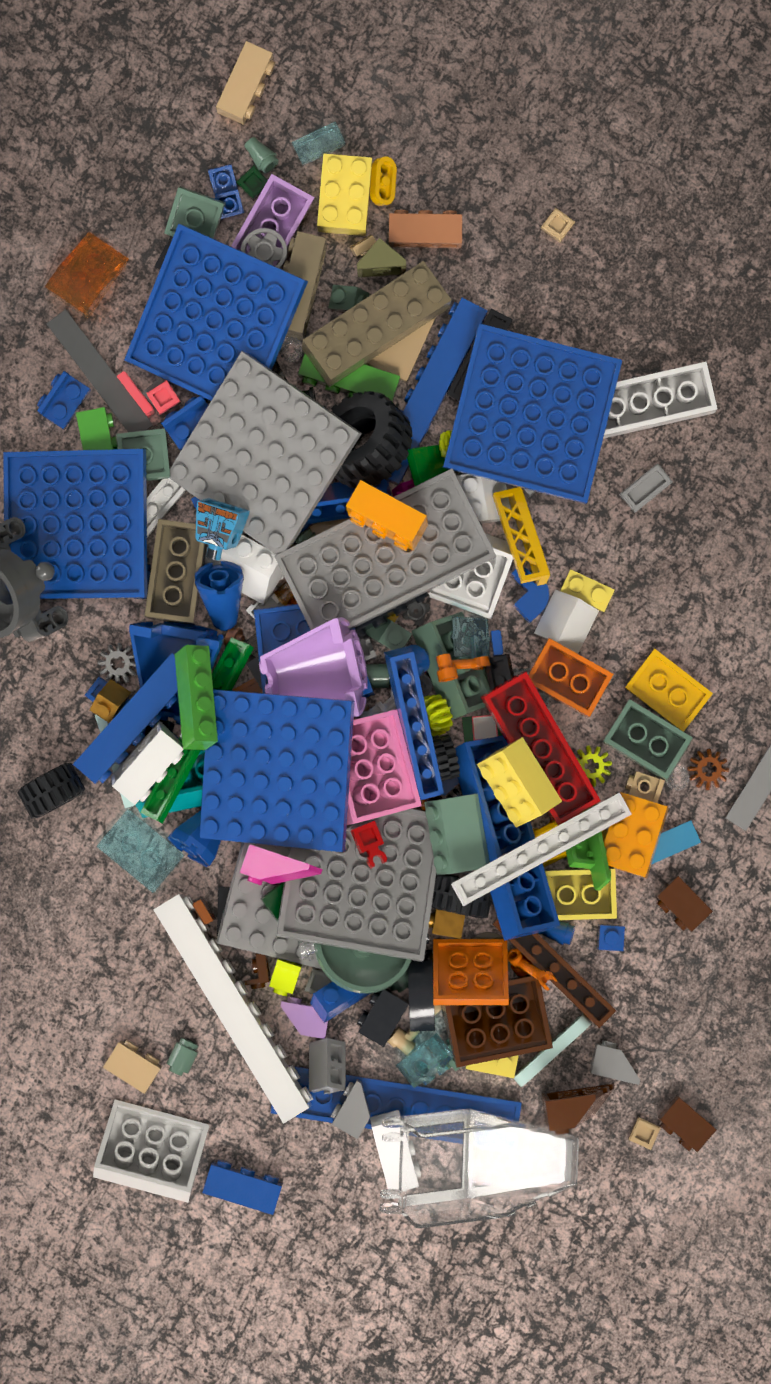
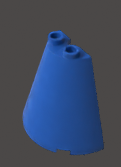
M152 621L129 625L140 688L171 653L175 655L185 645L209 646L212 671L223 644L222 634L217 636L218 631L200 625L164 621L153 625ZM179 699L169 710L165 707L159 713L162 717L160 720L166 721L168 717H171L176 721V724L181 725Z

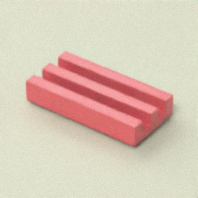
M123 371L117 375L120 382L145 415L149 418L155 414L153 407L128 374Z

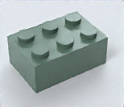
M629 699L605 737L604 744L667 782L693 741V737Z

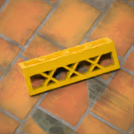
M517 487L494 492L492 496L521 584L536 581L537 586L547 584L550 571L522 488ZM509 497L512 510L502 505L501 498ZM511 517L515 518L519 532L510 528L508 522ZM518 539L522 540L526 554L517 550L515 544ZM526 561L530 563L533 574L525 575L523 565Z

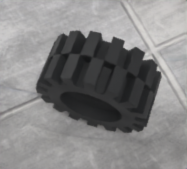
M449 734L432 738L441 781L460 777L456 749Z

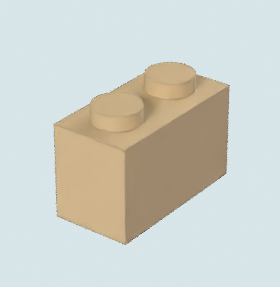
M129 1040L125 1042L120 1041L103 1068L145 1094L162 1068L158 1064L160 1060L150 1053H147L146 1056L137 1051L139 1047Z

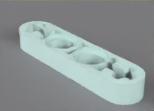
M584 1013L581 1014L552 1040V1049L542 1050L515 1074L513 1079L520 1087L524 1086L584 1032L592 1022Z

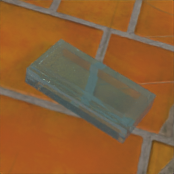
M336 122L292 142V146L302 166L322 157L323 154H328L346 145Z

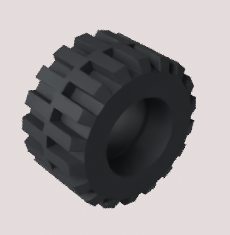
M64 763L28 782L19 789L17 794L31 819H36L83 794L86 788L72 763Z
M436 874L432 908L480 919L488 918L492 902L490 892L463 906L451 885L461 878L446 874Z

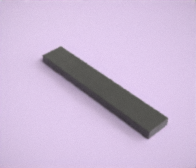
M66 309L46 323L128 432L146 431L153 427L151 421Z

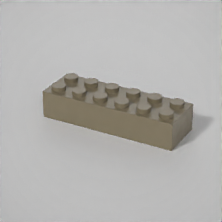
M422 261L303 339L301 348L328 387H331L448 310L452 300L426 263Z

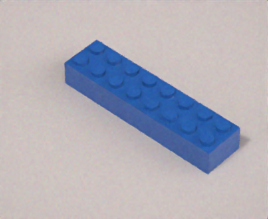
M504 736L464 742L455 747L460 767V777H458L462 794L478 793L490 862L535 839L530 821L516 828L513 822L509 820L505 809L500 801L496 799L492 788L487 780L483 778L477 766L479 762L508 745ZM543 863L490 892L504 941L545 932L560 925Z

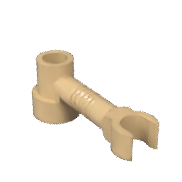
M434 1005L435 1015L441 1010V1005ZM398 1026L394 1029L387 1042L393 1048L397 1047L405 1055H408L414 1049L416 1044L413 1040L420 1031L410 1032L409 1029L405 1032Z

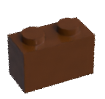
M677 875L655 895L659 899L656 904L666 914L670 911L676 917L674 922L682 931L688 929L692 932L713 912Z
M678 1095L674 1097L658 1116L662 1121L659 1126L669 1135L673 1132L681 1138L678 1142L688 1151L693 1148L698 1152L717 1130Z

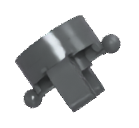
M12 517L0 522V638L13 633L15 638L22 636L24 640L32 642L65 627L68 623V614L61 606H55L41 612L39 608L40 594L45 589L44 581H49L54 577L55 569L49 562H41L36 566L32 560L23 561L11 551L8 544L22 538L25 534L23 521L17 517Z

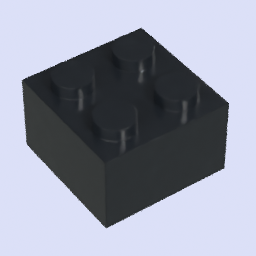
M388 988L373 993L369 1002L372 1004L368 1012L364 1010L356 1024L360 1026L358 1033L382 1047L386 1045L409 1005L407 999Z

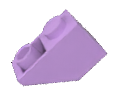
M287 996V1000L281 1001V1008L300 1035L325 1039L328 1021L324 1023L311 1004L301 1003V998Z

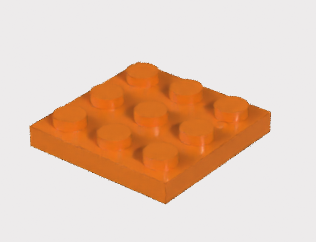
M433 939V1005H509L507 940Z

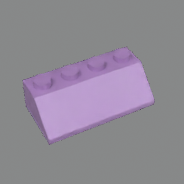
M271 174L231 247L241 251L245 237L250 232L260 228L272 229L279 233L284 239L286 247H288L291 237L297 231L314 197ZM267 233L257 234L256 236L263 239ZM277 239L276 247L283 249L281 242ZM248 243L245 248V253H249L251 251V248L248 245ZM273 261V266H276L279 261Z

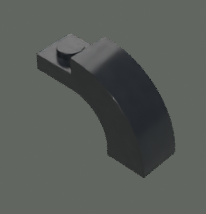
M425 950L424 961L411 960L408 966L410 1032L435 1031L432 950Z

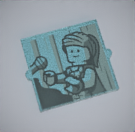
M452 617L453 634L451 638L453 639L454 657L476 658L489 656L490 658L489 641L491 638L489 636L488 619Z

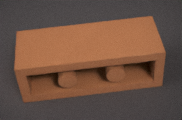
M395 210L394 213H389V246L397 248H461L462 214H457V211L452 210L443 211V214H433V211L420 210L418 214H409L407 210Z

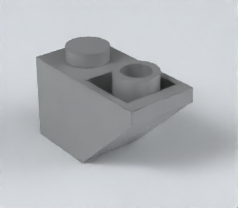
M359 1079L356 1080L355 1084L352 1082L348 1084L343 1093L347 1098L343 1105L337 1104L331 1114V1117L334 1118L332 1125L356 1139L359 1138L371 1116L362 1081Z

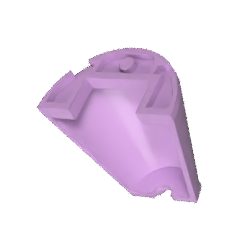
M343 617L332 619L261 656L259 662L260 671L263 675L266 674L268 678V684L265 685V693L355 701L354 717L360 716L364 711L367 700L366 697H362L364 689L368 688L367 670L355 630H349L348 628L350 622Z

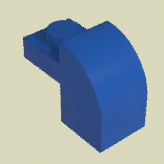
M524 568L525 575L532 574L527 568ZM515 569L511 576L527 593L513 607L530 624L545 609L549 600V588L547 584L537 586L533 581L521 584L517 569Z

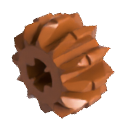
M706 749L705 757L701 751H697L699 760L694 757L689 759L690 762L695 764V767H687V771H695V774L691 775L689 780L692 781L698 778L699 780L695 785L697 788H700L703 782H705V790H710L711 782L715 788H719L720 785L717 779L723 782L727 780L725 776L721 775V772H729V768L721 767L722 764L727 762V759L724 758L718 761L717 759L721 754L719 751H716L713 757H711V749ZM707 762L711 764L710 767H714V772L709 773V777L705 775L706 772L702 771V767L707 766Z

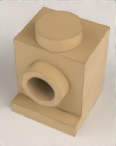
M635 771L634 775L628 776L625 789L629 790V795L658 803L665 780ZM642 782H646L649 785L648 790L645 792L640 789Z

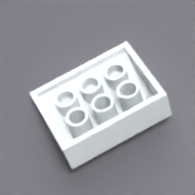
M486 534L496 554V558L432 589V592L429 593L430 598L491 619L513 560L508 542Z
M115 1099L94 1165L93 1177L188 1203L209 1124Z

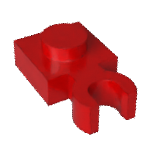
M375 821L350 831L359 853L367 852V865L370 868L375 867L373 862L374 856H378L382 864L387 862L386 854L378 848L384 844V841Z

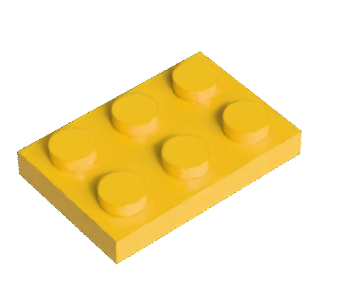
M656 649L650 653L624 687L683 732L713 694Z

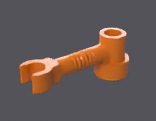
M442 654L436 657L439 669L437 671L439 682L457 679L456 669L482 670L484 666H491L489 656L452 660L450 654Z
M512 949L508 952V961L511 963V969L517 976L523 977L530 974L539 981L545 990H550L546 985L548 980L553 979L557 982L552 972H545L534 966L518 949Z

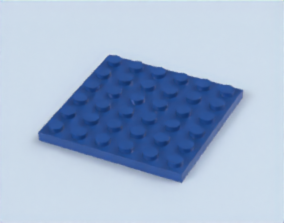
M178 224L124 360L212 401L241 351L248 353L272 370L308 281L189 227Z
M479 324L443 468L587 504L622 360Z
M146 449L3 452L4 521L17 517L25 525L24 536L8 545L11 551L23 561L32 560L36 566L41 562H49L55 569L54 577L49 581H44L45 589L40 594V599L147 598Z
M213 689L218 742L205 750L200 838L344 852L355 701Z

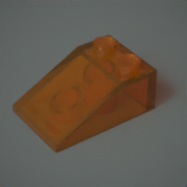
M88 232L59 265L45 285V288L50 294L89 319L129 259Z

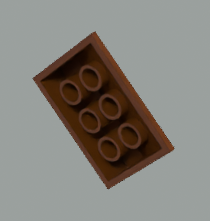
M526 975L508 979L509 1005H441L456 1068L553 1048L542 987L536 978Z

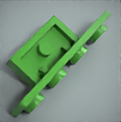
M602 831L566 850L569 867L590 869L594 890L600 891L611 881V870L608 866L607 851L604 847Z

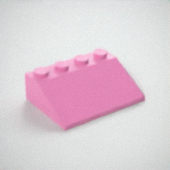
M397 709L353 720L347 825L422 806Z

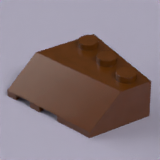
M614 1083L542 1093L545 1122L549 1131H553L555 1135L570 1133L569 1129L575 1128L592 1118L614 1090Z

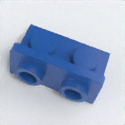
M63 371L61 375L58 373L51 383L53 388L49 394H44L39 400L37 412L65 430L91 389L70 376L66 371Z
M202 396L189 399L182 409L169 413L161 423L180 451L208 407Z

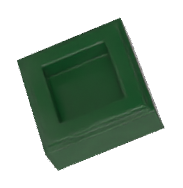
M253 165L236 183L254 201L260 195L268 180Z

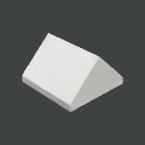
M555 589L534 634L546 640L550 638L578 654L599 610L577 597Z

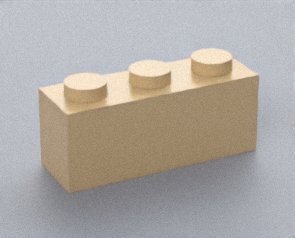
M245 42L217 103L216 109L218 114L243 125L246 119L250 120L256 108L253 105L255 99L262 96L266 86L263 83L266 75L270 76L276 64L273 61L272 52L250 42Z

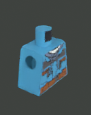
M210 498L197 501L196 540L208 544L207 558L220 560L223 549L228 550L238 545L250 513L249 510Z

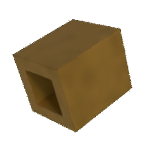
M110 679L96 696L90 711L110 723L122 710L131 692Z
M436 909L435 913H430L429 928H432V934L461 939L465 915Z

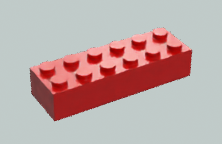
M521 672L480 696L508 745L523 737L561 798L562 802L548 811L555 825H561L601 801L527 672Z

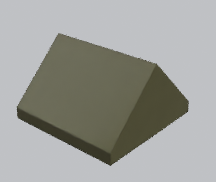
M381 238L374 243L357 263L358 278L402 275V273L406 272V260Z

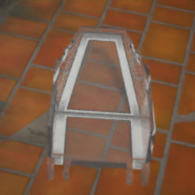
M473 1109L392 1116L382 1121L384 1128H400V1133L389 1132L382 1134V1141L400 1142L398 1189L389 1188L380 1191L382 1198H398V1203L380 1204V1211L386 1214H402L418 1229L510 1217L516 1214L515 1211L525 1206L531 1207L536 1204V1201L546 1196L550 1198L577 1185L579 1138L570 1134L555 1135L553 1131L543 1127Z

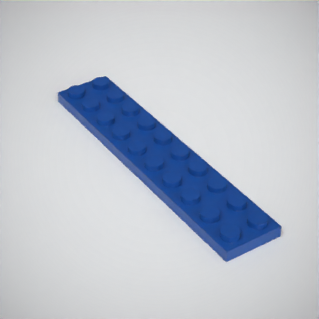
M294 1066L300 1076L297 1080L302 1088L306 1086L309 1090V1068ZM346 1074V1088L350 1082L355 1084L357 1079L362 1081L371 1114L370 1117L399 1110L401 1119L470 1111L519 1124L521 1101ZM324 1090L310 1092L313 1100L310 1101L312 1106L295 1117L332 1123L334 1118L331 1117V1114L336 1105H343L347 1097L343 1095L344 1091L324 1094ZM272 1106L271 1113L277 1114L274 1107ZM370 1119L364 1128L372 1129ZM475 1124V1146L514 1152L517 1134ZM463 1125L409 1131L405 1135L462 1143Z

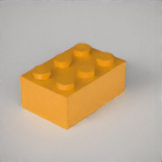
M362 480L358 483L346 505L348 516L351 517L350 521L362 528L364 525L372 528V533L382 539H385L387 536L394 540L393 544L404 551H407L408 548L414 551L428 526L427 515Z
M620 792L631 815L610 826L604 842L608 866L647 879L669 808L665 805Z

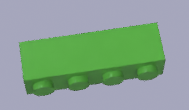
M304 354L298 373L302 383L316 387V383L326 386L325 390L334 394H339V391L348 393L350 398L354 393L362 392L364 394V391H374L384 394L392 402L400 382L399 375L363 365L331 387H328L306 354Z
M105 407L76 412L83 450L118 449L117 437H112L111 427H115L112 413H108Z
M185 645L175 653L183 749L207 750L218 742L209 646Z

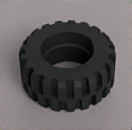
M364 391V394L358 392L354 393L350 398H343L339 405L335 404L331 408L332 413L362 433L356 444L365 434L374 430L365 444L355 450L356 444L354 445L335 476L339 482L350 488H356L360 480L369 485L376 486L381 484L383 479L388 480L392 477L391 474L395 470L398 471L402 466V461L407 459L413 435L410 421L388 397L374 391Z

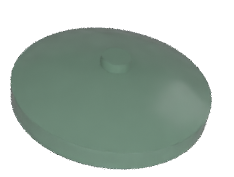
M314 943L318 963L327 977L341 988L355 993H375L390 987L402 977L411 962L409 959Z

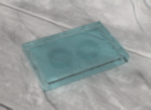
M130 809L126 810L97 845L101 851L152 893L159 888L185 856Z

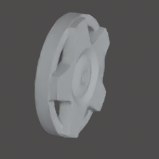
M256 229L250 232L242 243L241 251L244 253L248 243L251 251L247 254L273 265V261H280L275 267L281 268L286 261V243L282 236L272 229ZM261 233H267L263 239H260L256 235ZM277 239L281 242L283 249L276 247Z

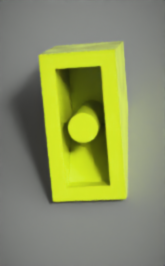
M278 958L269 985L274 988L273 992L286 997L288 993L293 994L303 965Z

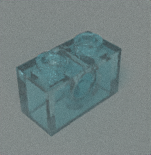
M436 1033L413 1049L395 1066L412 1087L415 1088L421 1083L425 1086L436 1078V1073L440 1076L451 1067L449 1062L454 1057L452 1051Z

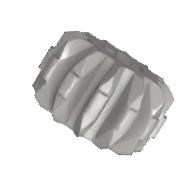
M117 643V651L114 650L112 645H108L110 654L108 655L104 651L100 653L106 658V661H98V665L106 666V668L99 671L101 675L110 672L106 677V681L113 679L115 676V682L119 685L121 683V676L128 683L130 682L128 673L133 676L137 675L135 671L131 670L132 667H136L135 662H132L134 654L132 653L128 656L132 647L128 645L122 652V643ZM123 658L124 661L122 663L125 664L124 667H118L115 670L114 666L116 665L113 664V661Z

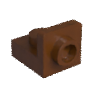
M256 953V959H252L253 973H258V977L244 980L245 985H251V989L266 987L265 983L271 981L267 955Z

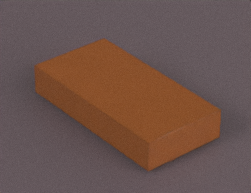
M205 898L193 903V907L204 924L207 925L216 919Z

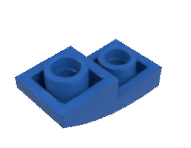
M228 164L208 169L215 199L226 202L221 219L243 214L244 210L232 165Z

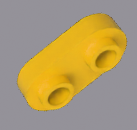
M387 156L377 158L372 163L370 198L377 206L389 205L395 198L397 167L394 160Z

